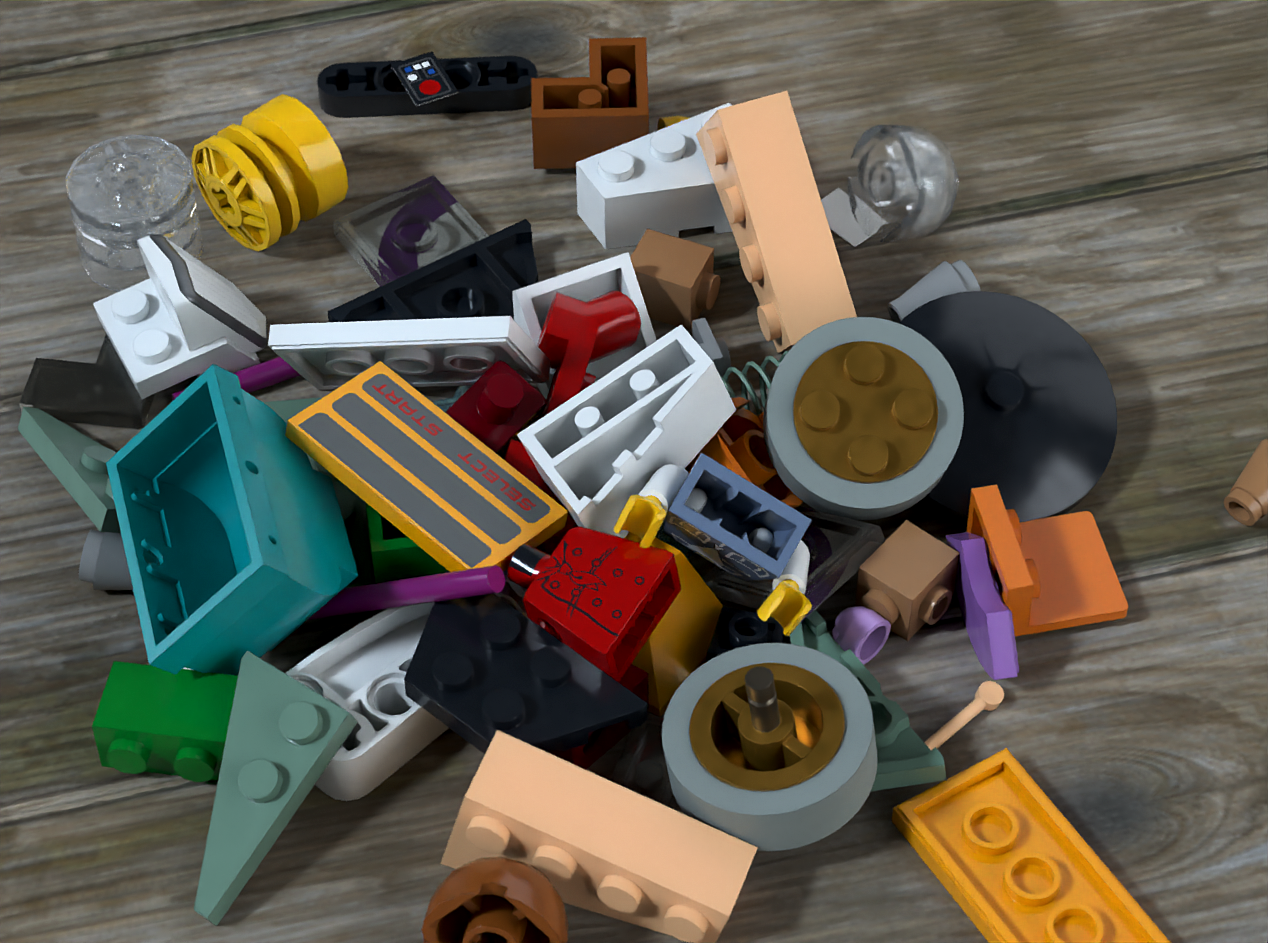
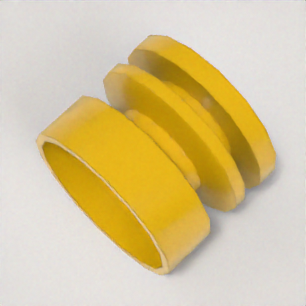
M284 94L271 99L243 116L241 126L233 123L218 131L217 135H213L194 146L191 156L194 177L204 200L215 218L235 240L244 247L257 252L267 249L278 242L279 237L286 236L297 230L300 220L308 221L314 219L343 201L349 188L345 164L327 128L311 109L298 99Z

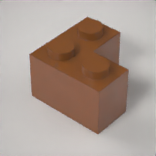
M646 37L589 38L590 77L532 78L531 119L534 169L576 168V162L649 134Z

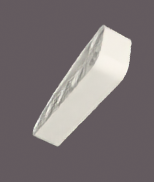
M507 568L503 571L505 586L501 592L494 594L528 617L523 603L527 588L510 581L507 575ZM434 602L386 609L319 648L285 673L348 711L358 721L315 783L328 796L337 800L350 801L360 799L369 794L449 728L407 697L405 692L404 678Z

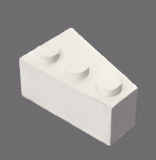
M730 103L576 162L577 214L605 249L638 245L647 229L678 238L679 231L709 226H713L715 234L732 232L696 133L718 109L732 106Z
M679 325L521 431L517 436L542 479L562 506L569 511L568 514L577 526L624 538L629 531L621 530L617 534L613 531V528L630 495H638L653 474L664 465L673 464L685 469L736 411V408L714 362L682 325Z

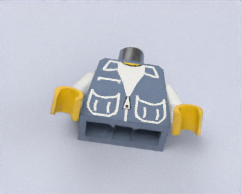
M703 453L698 457L690 473L677 465H664L653 474L638 495H630L613 528L615 533L619 534L621 530L632 532L642 539L639 546L647 549L653 542L666 517L664 533L736 578L744 581L773 579V591L759 607L757 614L764 622L770 616L777 620L784 629L783 634L787 637L790 636L811 610V602L804 595L810 553L808 547L801 539L812 519Z

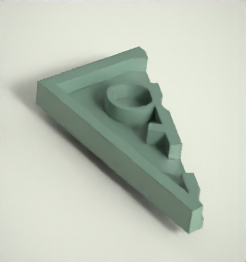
M23 407L18 425L19 432L100 532L121 533L106 462L117 452L106 448L39 408Z
M248 650L241 658L194 905V911L215 926L222 920L329 765L331 759L358 723L348 711Z

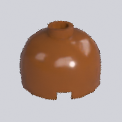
M506 857L480 858L462 865L448 875L437 887L430 899L421 931L424 937L423 943H567L568 920L564 902L546 875L524 862Z

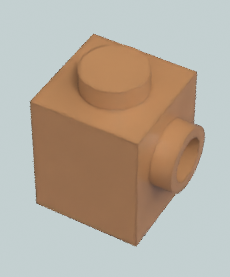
M647 229L630 259L649 318L677 327L682 325L685 329L691 331L692 320H696L703 309L710 310L718 296L720 276L714 274V248Z
M906 520L859 566L855 607L863 606L874 610L890 622V631L909 641L925 623L935 624L947 610L952 595L955 592L960 553Z

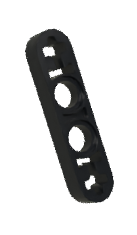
M520 56L437 59L452 82L462 81L470 85L465 89L457 90L458 93L418 106L415 105L407 91L398 93L387 90L391 85L402 83L390 65L402 60L333 64L326 67L319 74L317 86L321 109L326 114L339 118L516 111L531 106L532 78H538V72L535 64L529 59ZM482 83H488V86H482ZM368 88H375V91H368Z

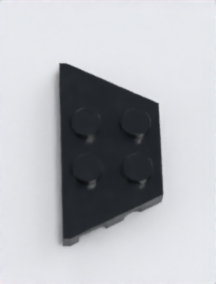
M524 219L329 310V322L511 316L514 320L512 291L538 282L531 224L527 219Z
M494 593L434 602L404 678L407 697L484 754H486L497 730L545 752L566 751L589 743L590 732L625 721L628 730L641 726L648 720V703Z

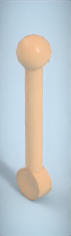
M993 681L983 682L975 693V700L924 742L930 750L939 748L982 710L991 711L997 709L1004 699L1002 687Z

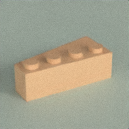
M788 91L718 109L696 133L738 245L744 275L748 282L752 283L760 304L757 307L760 328L767 341L773 340L777 352L781 353L790 350L801 338L811 331L836 320L857 317Z
M497 730L463 799L440 864L457 869L477 859L489 857H506L524 862L546 875L564 903L673 936L684 942L716 943L731 915L758 847Z

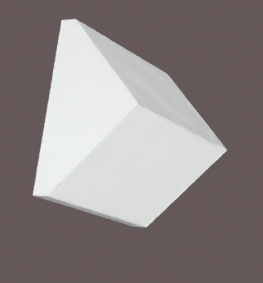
M628 252L512 291L514 321L536 345L556 292L586 302L615 290L627 295L633 301L641 320L637 340L631 347L588 364L586 373L595 375V382L657 341ZM550 368L549 381L536 383L545 399L547 398L555 369Z

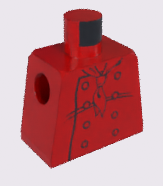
M580 526L568 530L552 555L528 544L520 546L511 558L507 575L510 581L527 588L523 603L528 618L619 682L681 591L674 554L653 546L647 549L641 548L639 542Z

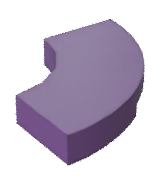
M969 532L946 535L947 545L960 553L955 590L971 644L982 667L994 680L1018 677L1019 664L1012 611L1006 606L1000 595L994 578L986 540L984 537Z

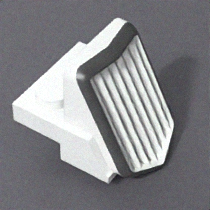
M150 234L137 240L150 278L93 303L98 318L141 399L195 375L199 377L212 364L231 373L260 364L256 352L265 349L267 345L266 316L232 282L161 235Z

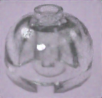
M899 124L875 125L862 134L854 146L851 159L860 158V162L858 165V177H848V195L852 213L863 232L867 236H871L874 229H876L877 234L881 238L879 242L899 243L920 239L941 227L952 212L959 187L956 164L946 144L925 128Z

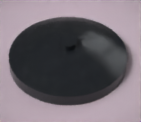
M989 291L960 292L937 298L916 308L899 322L921 334L942 353L956 376L964 407L962 436L954 458L937 485L918 504L947 521L967 527L972 488L997 484L1006 510L1014 509L1018 515L1019 522L1067 514L1088 495L1104 473L1111 459L1117 435V408L1112 385L1106 370L1090 345L1074 328L1038 304L1020 297Z

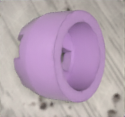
M856 606L841 611L835 620V627L832 633L834 640L844 651L850 649L864 665L882 649L890 634L891 625L889 621L874 610L863 606Z

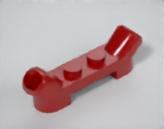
M613 290L585 302L556 292L537 346L551 360L550 368L555 369L546 398L547 404L541 418L595 382L596 376L586 373L588 364L631 347L636 342L641 327L640 314L633 301L627 295ZM511 439L503 459L562 506L542 479L523 444ZM568 514L565 527L536 548L545 553L554 551L568 530L578 527Z

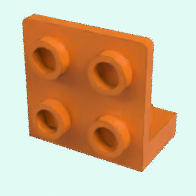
M997 484L971 489L966 532L984 537L988 544L991 566L1000 595L1006 606L1012 611L1015 637L1123 619L1127 616V600L1091 512L1082 511L1019 522L1018 515L1014 509L1006 510Z

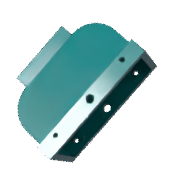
M212 364L106 462L149 665L175 675L185 667L202 673L212 672L238 676L241 658L247 650L261 658L267 652L273 650L359 576L332 478L312 469L307 454L285 436L287 424L274 410L241 389L237 375L215 364Z

